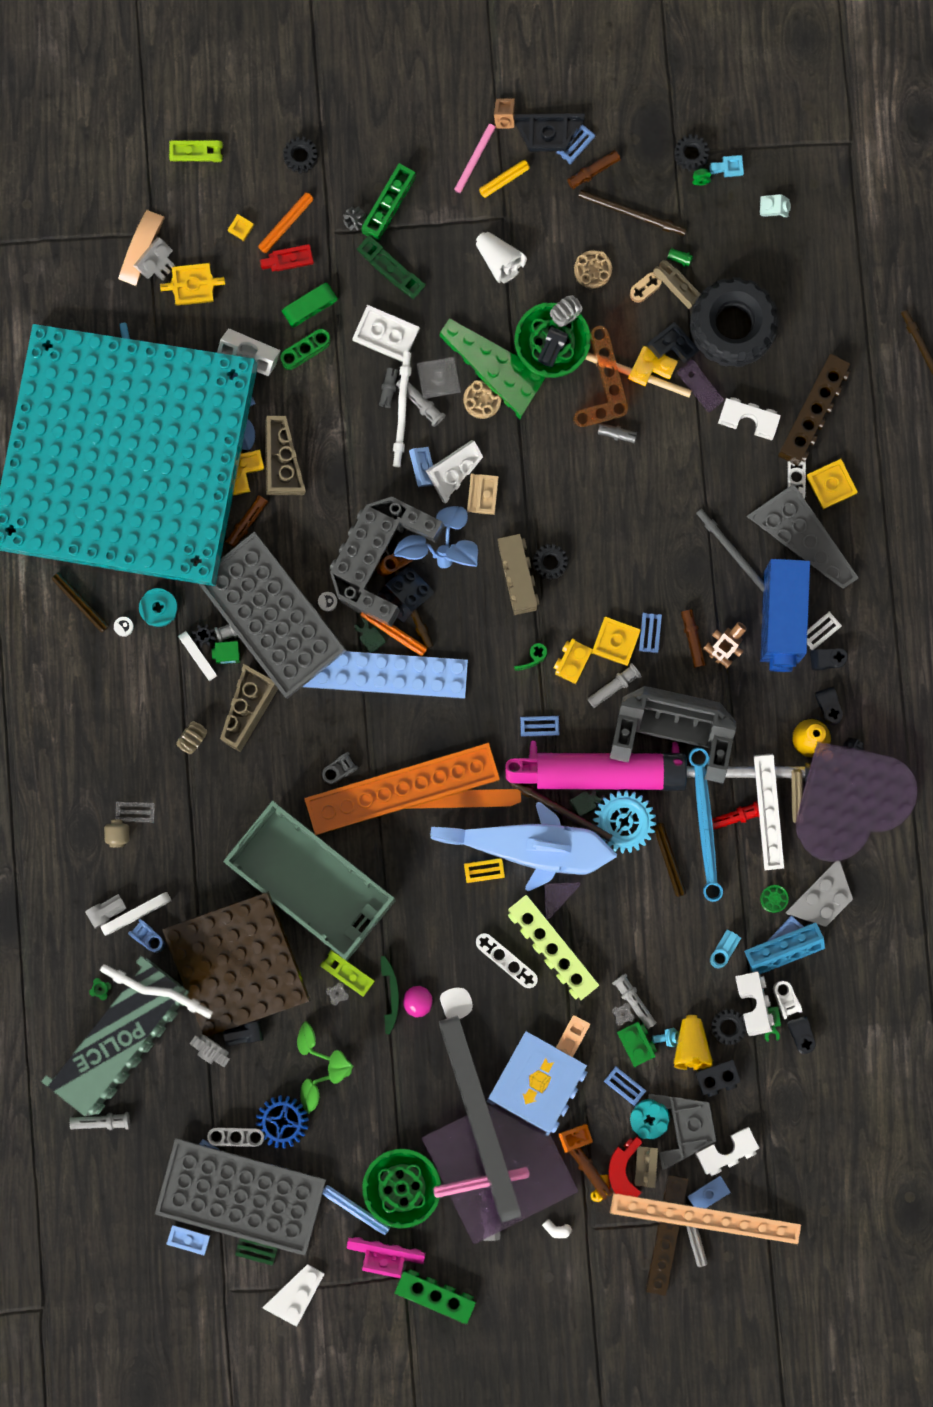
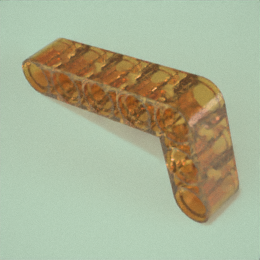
M597 326L591 330L590 340L607 403L577 411L573 415V422L578 427H586L619 418L628 411L607 329L603 326ZM596 330L603 331L604 337L602 340H597L594 337ZM601 348H606L609 352L606 359L601 358L599 355ZM607 366L614 370L612 377H607L604 374V369ZM611 385L618 387L619 391L615 396L609 393ZM617 403L623 406L621 414H617L614 411V405ZM598 408H602L605 411L603 419H598L595 415ZM580 413H584L587 417V421L584 424H580L577 421V416Z

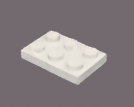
M367 305L352 341L403 362L404 352H410L420 327Z

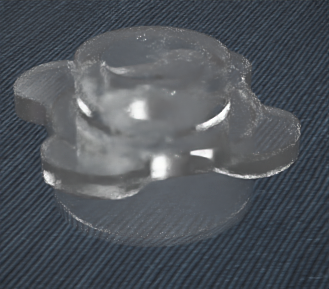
M337 983L336 986L329 987L326 990V994L330 996L331 1004L338 1005L340 1001L347 1000L349 997L348 993H345L342 983Z
M628 1003L612 1009L618 1025L634 1020V1015L630 1011L631 1006Z

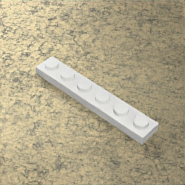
M754 755L764 869L784 868L774 755Z

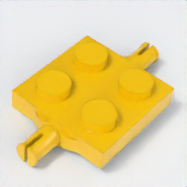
M210 263L172 267L173 277L171 283H160L161 292L173 291L176 306L214 302V286L225 285V278H213Z

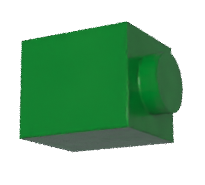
M238 641L215 643V648H212V659H216L217 664L240 663Z

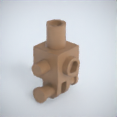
M738 622L732 630L727 628L723 634L716 630L712 635L717 639L714 646H711L708 642L703 650L710 654V658L715 657L717 659L716 662L718 664L720 662L727 669L733 662L728 659L731 654L734 653L739 657L743 653V650L738 646L743 640L741 636L747 630L746 626Z

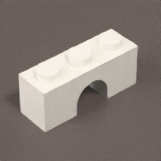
M228 328L220 340L217 353L253 358L258 363L257 372L269 376L276 366L280 350Z
M731 397L725 400L718 424L736 429L738 422L742 418L748 417L756 423L754 435L773 440L781 415H778L776 411L766 409V411L759 409V406L756 404H743L741 400Z
M759 972L736 976L740 997L742 999L751 997L757 1001L756 1008L752 1012L743 1014L748 1035L753 1036L772 1032L771 1026L774 1025L773 1015L768 1013L767 1007L770 1006L769 996L764 994L763 988H766L764 976L761 977Z
M749 1127L730 1135L733 1141V1150L727 1155L718 1153L714 1144L695 1153L705 1174L710 1173L713 1176L722 1171L721 1167L725 1165L731 1167L739 1163V1158L745 1156L747 1159L757 1154L755 1150L759 1149Z

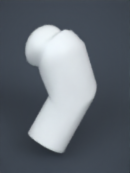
M550 1219L542 1225L554 1238H567L572 1232L570 1225L565 1224L564 1226L556 1227Z

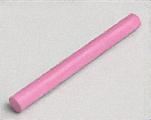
M489 124L455 187L457 192H462L495 129L494 125Z

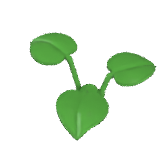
M304 1021L297 1037V1046L302 1055L310 1053L329 1060V1076L316 1079L313 1082L311 1079H306L302 1084L300 1091L301 1103L304 1110L310 1114L316 1108L319 1101V1090L316 1084L329 1079L332 1083H339L351 1074L353 1065L339 1050H335L331 1057L315 1052L312 1049L316 1043L315 1033L311 1025Z

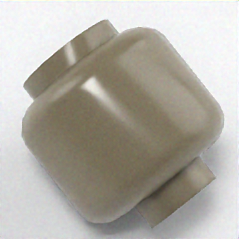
M113 819L110 824H106L104 827V840L109 844V847H125V844L130 840L129 825L123 823L122 819Z

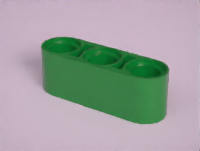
M324 283L286 306L282 313L293 328L334 304L338 298L330 285Z
M324 329L316 330L284 350L281 354L283 367L288 370L295 369L327 349L330 345L329 333ZM319 336H325L327 338V340L324 343H318L316 341ZM303 346L311 348L308 353L301 352ZM287 356L295 358L292 363L285 362Z

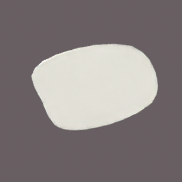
M452 988L441 994L440 1001L446 1018L458 1016L461 1019L472 1011L471 997L464 988Z

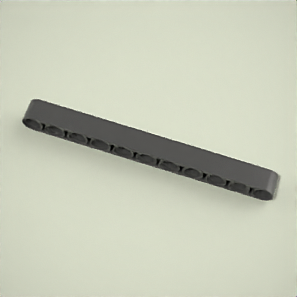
M458 1016L439 1021L440 1030L501 1222H506L521 1217L520 1208Z

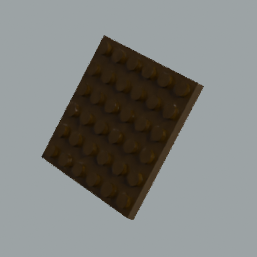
M269 891L162 929L183 985L189 991L188 998L199 1001L200 1005L213 1011L210 1018L195 1011L202 1034L206 1037L310 1001L309 994Z

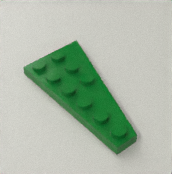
M449 318L439 336L455 352H458L463 357V361L470 365L480 379L495 394H498L504 400L508 408L511 407L516 416L521 419L546 377L530 371L518 356Z

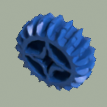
M278 1096L279 1102H276L275 1098L272 1097V1105L266 1101L264 1104L267 1109L265 1110L260 1107L259 1110L264 1114L263 1116L257 1115V1118L262 1119V1122H257L256 1126L262 1125L263 1129H260V1131L266 1134L264 1135V1140L267 1137L270 1138L268 1145L276 1141L275 1148L279 1147L280 1142L282 1147L286 1148V1142H289V1145L292 1147L294 1146L293 1139L299 1143L301 1140L297 1136H305L301 1129H308V1126L303 1125V1122L309 1121V1118H302V1115L306 1114L307 1111H299L303 1105L299 1104L296 1107L297 1099L289 1103L290 1096H286L285 1102L282 1096ZM283 1105L281 1114L278 1117L268 1116L273 1108ZM289 1107L297 1114L298 1122L291 1121L288 1118ZM284 1115L285 1120L288 1123H292V1125H283V1128L278 1126L277 1121H273V1119H281ZM266 1121L276 1125V1137L269 1132ZM287 1127L297 1128L292 1136L282 1138L283 1132Z

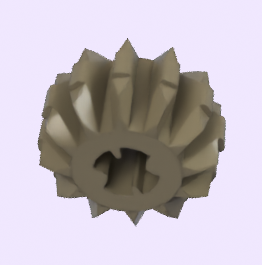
M190 722L179 737L177 746L188 754L194 753L205 738L207 730L200 723Z

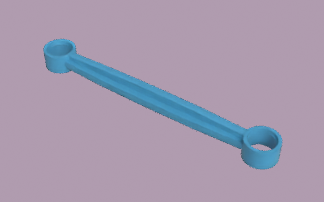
M697 747L690 751L689 761L694 766L698 822L707 882L703 887V894L707 900L715 902L722 897L723 889L717 882L712 813L708 783L705 780V765L708 763L709 756L703 748ZM698 750L704 752L706 756L704 763L700 765L692 761L693 753ZM709 885L719 887L720 892L717 897L709 898L707 896L706 889Z

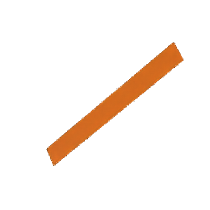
M518 789L465 790L406 809L507 807L521 803V791Z

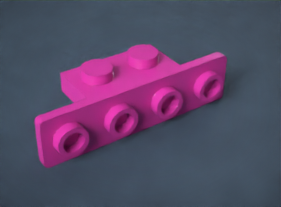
M359 1237L348 1238L347 1249L366 1253L362 1271L401 1278L404 1261L424 1263L425 1253L418 1249H403L398 1245L389 1246L379 1241H364Z

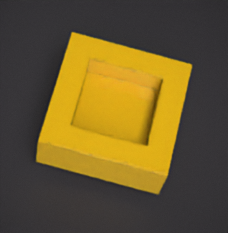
M237 214L228 228V232L245 241L254 223Z

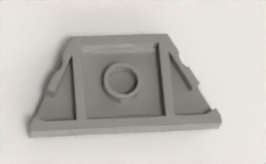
M837 859L785 913L826 927L853 900L840 861Z

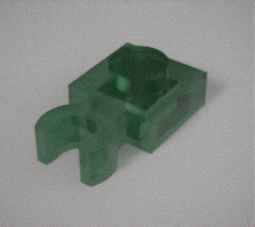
M363 618L362 621L365 623V626L359 628L355 624L354 627L357 632L363 634L359 639L368 651L373 653L385 644L386 641L375 626L369 629L368 621Z
M593 789L590 795L585 791L570 800L569 803L577 815L580 817L586 815L597 807L595 802L601 803L604 801L605 795L600 798L596 796V792L600 789Z

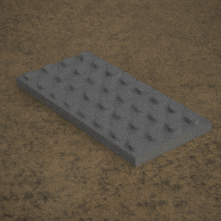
M256 532L250 534L221 558L216 586L199 584L286 699L291 697L347 651Z
M175 1138L155 1215L305 1256L326 1179Z

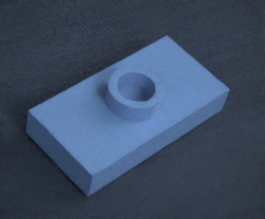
M721 1176L687 1197L693 1207L706 1209L731 1192Z

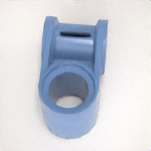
M139 919L138 925L132 932L129 931L128 934L148 950L154 953L161 952L165 947L164 939L147 923ZM155 938L159 939V947L152 949L151 941Z

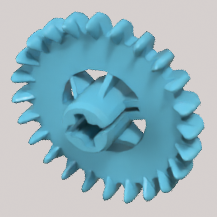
M619 790L617 791V797L610 793L611 800L604 797L605 805L598 804L601 811H594L599 816L593 818V821L598 822L596 826L613 835L611 841L607 844L609 846L614 845V852H616L618 847H620L621 853H624L625 848L631 853L633 846L639 850V843L646 846L644 839L651 840L648 833L655 832V830L650 828V826L656 825V822L651 821L656 815L649 814L653 807H646L649 803L648 800L643 803L641 802L643 795L635 798V791L631 796H629L628 790L625 791L624 796H622ZM620 808H629V810L621 812ZM618 810L619 815L617 819L610 820L612 814ZM630 811H632V813H631V814L629 815V817H628V818H629V819H628V822H629L630 824H629V825H628V824H625L624 826L621 827L620 831L617 832L618 829L620 828L621 822H622V821L620 820V818H623V819H624L625 817L628 816V814L630 813ZM634 813L637 814L639 821H634ZM610 822H616L617 828L615 831L612 829ZM639 824L637 830L632 834L630 831L632 825ZM628 830L630 834L628 836L620 835L622 831Z

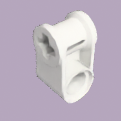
M786 981L776 982L773 986V993L782 1017L787 1019V1016L791 1014L801 1013L802 1008L790 983ZM781 984L787 987V992L784 995L778 993V987Z

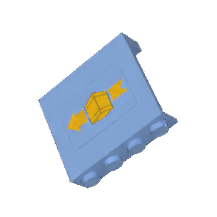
M525 1031L487 1102L492 1105L494 1103L500 1105L546 1131L545 1135L548 1136L550 1132L555 1133L560 1123L557 1120L560 1115H565L569 1107L566 1105L568 1099H573L578 1089L575 1087L578 1081L582 1082L587 1074L584 1070L587 1065Z

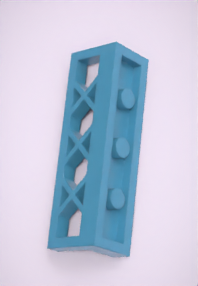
M813 923L745 950V955L750 964L751 972L762 974L825 949V943L817 923Z

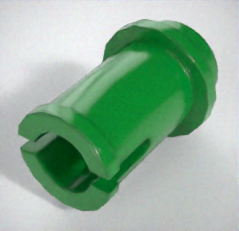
M671 248L668 255L669 260L681 263L684 267L686 265L690 266L693 258L690 252L684 253L674 248Z

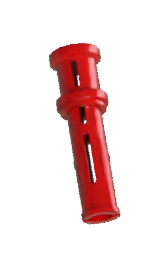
M757 801L745 807L739 806L736 808V811L712 818L713 830L739 821L745 823L748 819L759 818Z

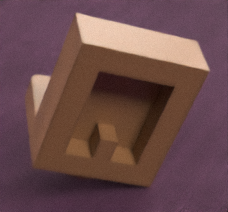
M496 99L494 111L496 128H514L515 99Z

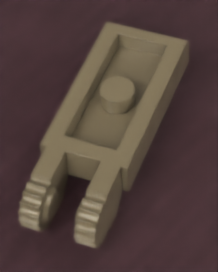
M666 260L661 261L659 267L654 268L653 272L658 280H662L688 309L696 302L700 293L677 268L675 269Z

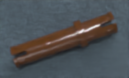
M613 150L590 166L581 168L580 172L567 179L569 186L575 189L582 183L591 181L592 177L620 161L619 154Z
M258 495L241 521L235 524V529L225 542L235 548L242 537L248 534L247 530L268 501Z
M693 609L682 611L681 615L685 627L683 630L688 639L694 668L705 666L706 663L698 635L699 627L696 626Z
M581 1147L577 1148L576 1151L571 1150L569 1153L578 1163V1168L586 1174L602 1199H607L605 1192L610 1197L613 1192L593 1166V1161L588 1159Z

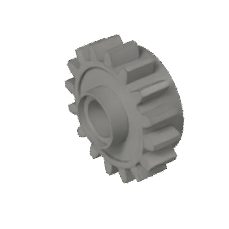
M203 1034L200 1037L195 1035L190 1042L193 1047L199 1050L197 1055L210 1064L215 1061L225 1067L230 1060L227 1057L229 1054L227 1050Z

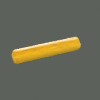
M522 160L479 189L481 195L484 198L529 170L528 163Z

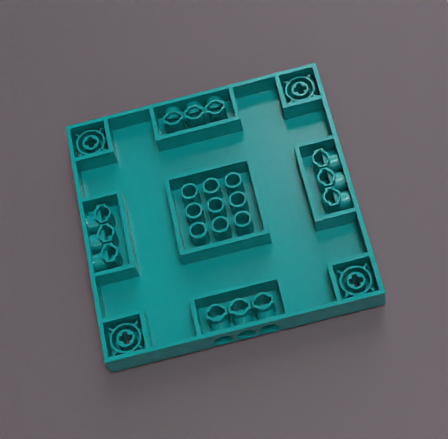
M33 324L0 485V551L216 586L258 367L256 360L247 357ZM51 344L53 347L47 350L46 347H50ZM234 373H236L237 377H234L232 380L230 376H233ZM13 529H15L16 532L12 533L11 535L9 531H13ZM199 558L202 562L196 566L194 561H198Z

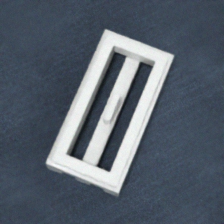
M830 611L807 630L808 635L828 617L831 619L812 637L807 638V645L811 650L818 647L842 626ZM833 623L836 625L814 645L811 643Z

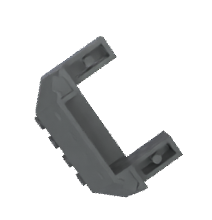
M389 497L367 504L364 509L359 511L357 523L355 526H351L348 532L349 538L346 543H342L337 560L334 559L330 565V574L337 597L341 603L358 613L362 612L392 627L400 609L398 606L370 593L366 585L396 530L403 533L406 528L437 543L445 526L442 521L394 497Z
M644 686L622 698L610 759L629 763L635 732L710 748L705 780L724 783L736 731V721L720 702Z

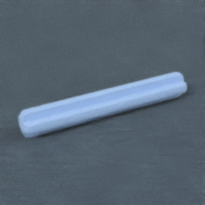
M329 1185L324 1187L322 1193L324 1196L381 1234H387L390 1226L378 1221L371 1213Z

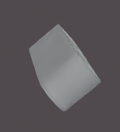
M213 1128L207 1136L208 1141L216 1146L255 1147L260 1146L265 1141L264 1132L257 1128ZM215 1131H219L222 1134V1139L219 1142H215L212 1139V1134ZM235 1131L239 1132L242 1136L241 1141L238 1143L231 1139V1135ZM253 1132L260 1133V1142H252L251 1134Z

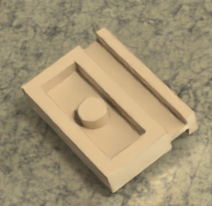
M471 474L467 512L495 515L498 476Z

